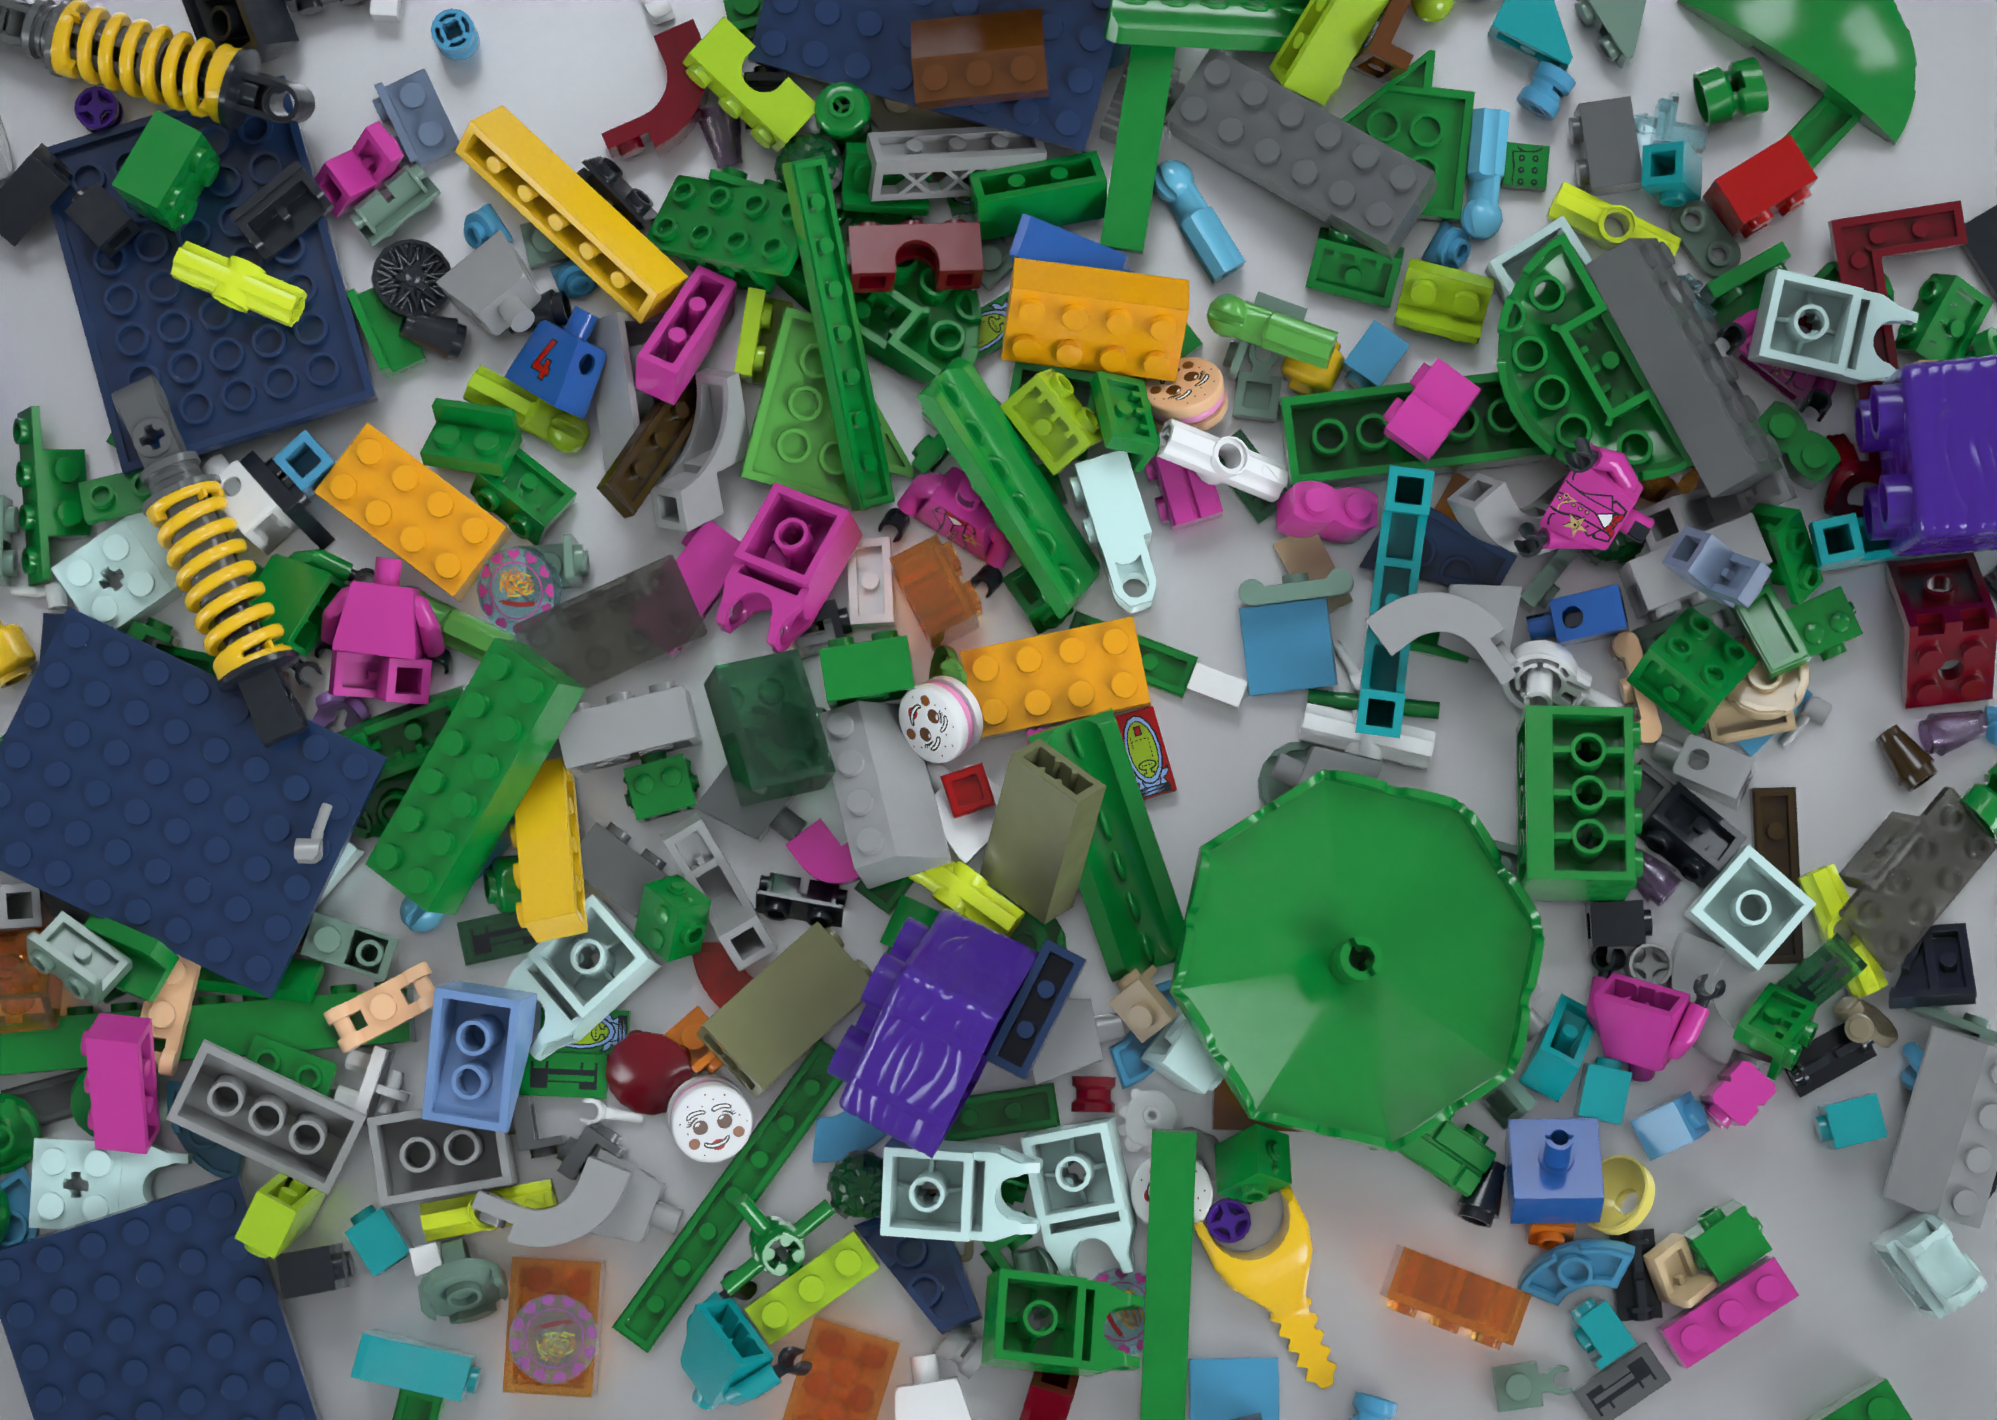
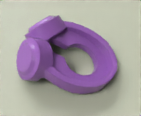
M326 691L315 698L318 710L312 722L326 727L335 721L337 711L345 709L347 716L344 726L349 728L366 721L371 717L367 705L360 698L331 695Z

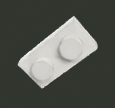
M890 536L861 538L847 562L850 625L852 628L895 626Z

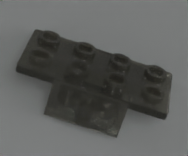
M673 555L661 558L513 626L518 642L527 645L586 689L702 638L708 633Z
M1944 787L1920 816L1892 811L1839 873L1840 878L1848 887L1857 889L1840 909L1839 916L1884 971L1893 972L1997 849V843L1988 836V831L1970 808L1961 801L1962 798L1952 787Z

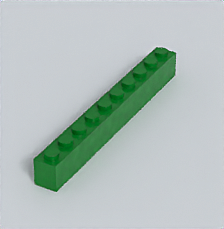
M385 981L374 982V987L384 983ZM357 984L330 986L331 994L314 995L311 1003L243 995V1001L225 1003V995L198 997L199 1005H192L179 1061L194 1060L204 1039L240 1056H247L255 1035L270 1038L302 1051L340 1048L337 1043L340 1037L334 1025H328L323 1013L364 992H357ZM404 988L403 992L409 1004L413 1003V989ZM137 1002L110 1004L111 1012L106 1013L140 1017L142 1010L137 1009ZM93 1006L67 1007V1016L50 1017L49 1009L22 1011L23 1019L6 1021V1014L0 1013V1076L88 1068L87 1056H82L81 1040L86 1029L90 1030L99 1013H94ZM361 1011L350 1016L356 1031L368 1026ZM415 1018L361 1046L417 1042ZM153 1038L154 1051L162 1052L166 1041Z

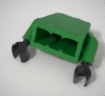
M315 549L295 551L289 557L274 554L270 557L265 567L255 563L256 571L247 577L248 582L261 581L266 588L262 596L250 602L251 605L270 602L275 609V613L270 618L259 623L261 628L276 623L282 625L284 635L274 641L273 644L283 643L297 652L298 657L301 654L307 658L320 637L323 611L342 588L348 587L344 582L346 580L350 582L358 581L363 575H369L374 578V570L363 568L357 571L352 568V563L325 550ZM299 658L291 669L295 671V678L298 684L310 688L312 685L302 678L303 668L311 666L317 673L323 675L322 667L315 661L303 662Z

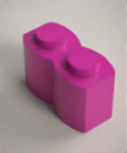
M1437 358L1432 366L1425 362L1421 365L1409 382L1415 389L1405 402L1397 397L1383 416V419L1388 422L1383 434L1424 464H1427L1481 391L1478 386L1439 358Z
M1299 482L1277 499L1276 529L1285 535L1296 538H1308L1318 534L1330 542L1340 544L1353 543L1360 540L1377 526L1378 496L1367 489L1359 487H1344L1335 490L1333 487L1322 482Z

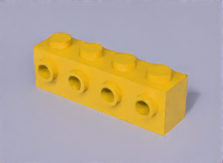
M560 757L544 761L515 811V824L510 825L512 845L516 851L518 850V863L513 864V875L517 888L521 889L522 899L521 902L516 903L517 919L522 929L527 928L536 943L588 932L575 778L565 768L564 760Z

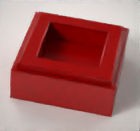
M983 763L940 776L954 819L996 806Z

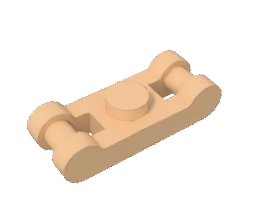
M1625 631L1619 633L1610 641L1608 652L1614 660L1619 661L1621 664L1624 678L1619 679V689L1624 704H1631L1635 721L1640 722V746H1648L1660 738L1662 725L1656 704L1626 681L1642 659L1643 652L1638 637L1632 632Z
M426 961L323 1013L328 1025H334L340 1037L337 1043L343 1054L433 1009L435 987L429 977L432 971ZM413 984L420 998L409 1004L403 989ZM361 1011L368 1026L356 1031L350 1016Z

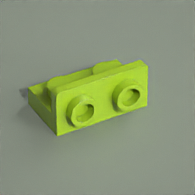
M1410 258L1398 299L1394 324L1406 327L1411 331H1423L1447 337L1455 342H1467L1476 345L1480 340L1495 279Z
M748 287L734 372H739L740 382L762 386L784 307L794 308L793 303L790 301L768 298L766 290Z
M1051 368L1037 373L1001 404L1000 408L1050 472L1056 475L1062 472L1088 448L1101 442L1103 437L1096 414L1089 408L1083 407L1073 394L1074 388L1070 381L1063 374Z

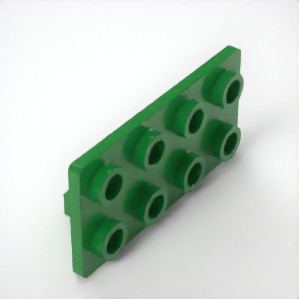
M684 175L676 177L646 236L665 255L680 257L692 273L700 265L736 281L737 289L748 290V287L763 289L769 295L777 281L773 275L787 277L800 254L787 193L747 186L740 187Z

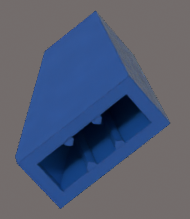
M1026 214L1021 216L1009 253L1012 264H1014L1015 257L1135 273L1130 271L1126 254Z

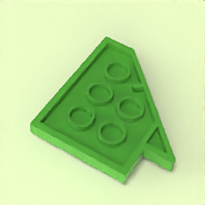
M784 307L739 477L771 486L776 482L809 496L851 507L812 314ZM876 403L889 472L914 478L915 471Z

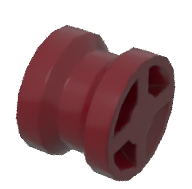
M1072 1076V1086L1076 1089V1099L1071 1104V1112L1115 1113V1103L1111 1100V1090L1115 1087L1116 1077Z

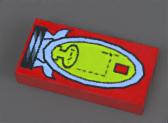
M1150 706L1115 716L1143 800L1177 791L1154 707Z

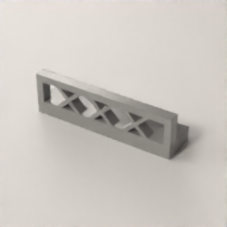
M988 126L870 132L867 134L866 148L872 165L868 194L871 201L970 196L969 180L966 177L975 170H992L1046 160L1047 151L1043 141ZM933 172H945L948 174V176L936 183H927L924 180ZM902 174L905 176L896 185H882L883 175Z

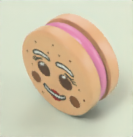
M1195 357L1180 358L1176 382L1146 378L1144 382L1149 403L1152 406L1155 428L1160 432L1164 423L1171 418L1199 430L1207 431L1219 423L1227 412L1228 398L1224 388L1222 373L1215 364L1208 360Z

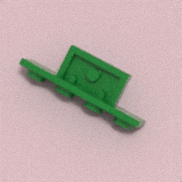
M30 406L17 413V418L13 424L14 442L19 444L20 461L16 466V482L18 487L22 488L23 505L19 509V525L21 530L25 531L26 548L23 549L21 562L23 572L28 574L29 586L39 585L51 579L48 538H86L90 536V525L84 519L78 485L80 482L87 481L85 449H42L40 406Z

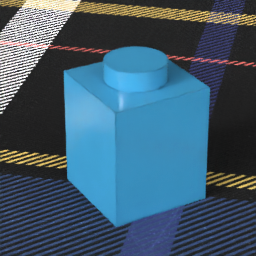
M1374 320L1343 363L1342 370L1347 373L1344 377L1345 380L1356 389L1383 386L1407 353L1410 345Z
M306 430L301 432L273 458L276 464L309 498L315 494L316 488L336 464L335 460Z
M1691 1091L1648 1109L1630 1121L1650 1161L1692 1143L1710 1131L1706 1112L1701 1103L1694 1099Z

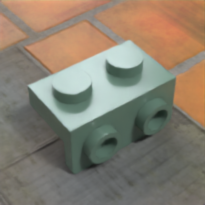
M61 911L40 935L32 931L26 937L28 960L38 971L43 974L51 972L63 981V985L73 996L79 999L86 997L97 1006L132 969V960L64 911Z

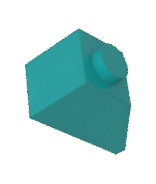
M1504 0L1487 36L1537 62L1546 61L1552 63L1566 72L1573 56L1554 0Z
M1561 993L1546 1021L1547 1025L1542 1029L1519 1079L1520 1083L1537 1093L1559 1102L1579 1071L1595 1030L1586 1016L1587 1006Z

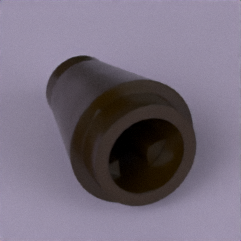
M1897 724L1877 737L1876 741L1881 746L1880 748L1899 786L1904 785L1911 792L1937 774L1938 771L1932 764L1935 759L1902 731Z

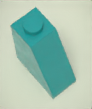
M373 1329L362 1333L351 1377L461 1402L467 1398L468 1393L475 1394L482 1368L475 1366L478 1357L476 1355Z

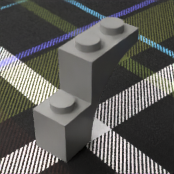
M706 368L695 374L697 403L689 439L678 460L657 481L650 492L656 527L689 532L724 514L717 472L744 459L750 437L739 372Z

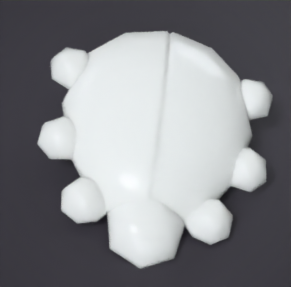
M1135 1088L1131 1090L1132 1100L1129 1102V1105L1122 1106L1119 1109V1115L1125 1118V1123L1118 1126V1134L1126 1136L1123 1144L1128 1152L1137 1153L1144 1147L1146 1153H1151L1152 1129L1173 1130L1174 1126L1180 1127L1183 1124V1118L1178 1115L1175 1103L1166 1093L1155 1089L1141 1091Z

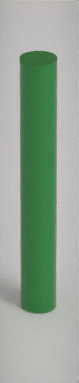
M1308 689L1307 703L1352 711L1357 710L1359 694ZM1405 698L1403 716L1438 719L1440 702Z

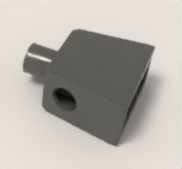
M747 739L696 804V807L703 813L759 842L765 838L771 829L787 841H791L801 833L807 824L805 820L788 808L798 793Z

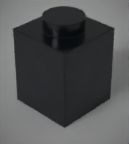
M97 181L90 188L84 187L72 197L70 206L64 210L78 228L108 259L113 257L141 231L131 216Z
M1643 900L1585 904L1588 948L1639 946L1646 944L1645 936H1652V914L1650 909H1644Z

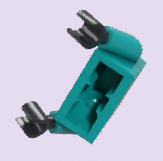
M730 1270L727 1273H725L723 1279L727 1277L730 1273H732L734 1270ZM751 1280L731 1296L722 1286L723 1290L719 1294L715 1291L703 1303L696 1304L693 1312L687 1319V1336L680 1361L681 1367L696 1386L692 1400L701 1409L712 1410L716 1406L723 1404L739 1406L760 1397L782 1383L781 1377L785 1374L804 1376L812 1369V1363L808 1361L798 1362L794 1366L795 1358L805 1350L791 1346L781 1350L776 1365L773 1366L771 1364L774 1355L733 1300L734 1297L741 1300H749L755 1295L757 1284Z

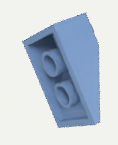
M452 980L435 987L422 1119L503 1133L509 1132L533 1038L537 993Z

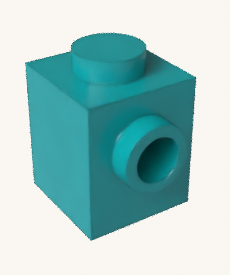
M1684 140L1643 145L1641 187L1660 205L1665 207H1681L1686 204V201L1701 200L1703 159Z

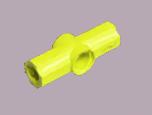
M1565 181L1561 184L1546 216L1553 221L1564 216L1574 231L1592 239L1597 246L1608 251L1629 238H1657L1659 242H1664L1671 250L1673 256H1675L1682 239L1636 217L1626 206L1612 205ZM1606 218H1614L1621 222L1624 230L1622 237L1615 238L1607 234L1604 229Z
M186 241L182 247H179L173 259L170 273L173 278L180 282H185L194 288L211 293L212 297L217 301L240 312L247 313L248 310H251L292 328L293 324L299 321L305 308L307 293L304 290L267 275L262 268L243 258L233 255L227 258Z
M952 860V863L908 876L916 884L933 894L932 898L944 908L958 912L963 917L970 918L976 923L983 924L1009 938L1025 916V912L1020 907L990 888L986 879L961 861L955 863Z
M1831 863L1817 868L1797 878L1802 891L1817 903L1811 911L1819 926L1821 941L1828 947L1829 951L1832 950L1850 969L1842 977L1849 995H1857L1861 998L1889 985L1867 938L1866 925L1862 918L1857 915L1835 864ZM1841 919L1848 921L1852 927V936L1844 944L1837 942L1833 934L1835 924ZM1840 962L1836 964L1837 969L1839 970L1842 967V965L1840 964Z
M552 1178L486 1190L530 1208L545 1209L558 1205ZM477 1193L420 1204V1218L426 1242L495 1230L499 1227L480 1220L479 1211L471 1208ZM506 1222L505 1227L512 1226L513 1224Z

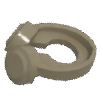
M1857 995L1846 996L1834 1005L1833 1012L1840 1022H1845V1034L1852 1042L1863 1044L1873 1040L1879 1046L1888 1048L1898 1040V1032L1892 1022L1878 1008L1859 999Z

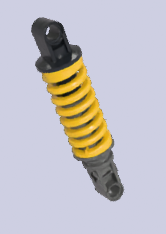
M0 0V41L22 46L23 53L28 57L35 59L43 57L45 67L50 71L51 75L57 77L65 76L72 79L83 78L86 83L95 86L104 84L111 91H125L129 96L137 99L146 97L149 102L157 105L167 103L171 109L177 111L188 109L191 115L200 118L210 116L214 122L220 123L223 127L231 130L239 128L249 115L282 124L304 122L314 112L315 98L312 91L303 84L262 73L261 59L255 49L248 47L234 48L226 43L216 49L214 42L209 38L202 37L195 42L192 34L186 31H180L174 36L172 29L166 25L161 24L153 29L151 23L143 18H139L132 23L129 15L126 13L117 12L111 16L107 8L98 5L90 9L87 2L83 0H64L59 5H56L53 0H36L35 2L30 0ZM288 92L294 99V109L290 114L283 107V99Z
M153 374L111 393L115 408L126 425L143 464L144 470L139 474L143 486L148 487L151 493V497L143 503L141 510L151 525L160 528L157 534V541L162 548L169 550L166 561L169 568L178 571L175 582L181 591L187 592L184 601L187 609L197 614L194 619V626L197 632L207 635L204 639L203 647L207 654L216 656L212 668L218 679L217 685L220 692L229 693L241 690L249 708L253 726L266 748L308 730L309 725L305 713L294 696L284 671L297 663L299 657L297 652L292 650L290 646L283 643L273 644L274 641L284 635L282 625L276 623L261 628L259 624L270 618L275 613V609L270 602H263L254 606L250 603L262 596L266 588L261 581L248 582L247 577L256 571L254 561L249 559L239 561L237 558L246 551L247 544L242 538L230 540L228 537L238 528L236 519L233 517L220 519L219 514L226 510L229 504L220 485L222 483L220 476L217 474L203 475L201 473L202 471L199 467L201 460L196 451H187L170 412V405L165 392ZM160 433L164 435L159 440L161 447L155 449L152 447L157 442L155 435Z

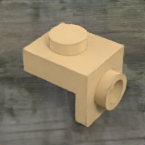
M1151 965L1142 973L1134 968L1115 984L1120 991L1108 1002L1141 1043L1149 1039L1178 1015V1012L1150 980L1158 972L1154 965Z
M1673 1232L1642 1256L1659 1301L1688 1309L1702 1303L1705 1296L1718 1287L1715 1277L1698 1272L1685 1235Z

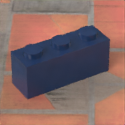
M1046 939L985 1060L1026 1081L1087 960Z

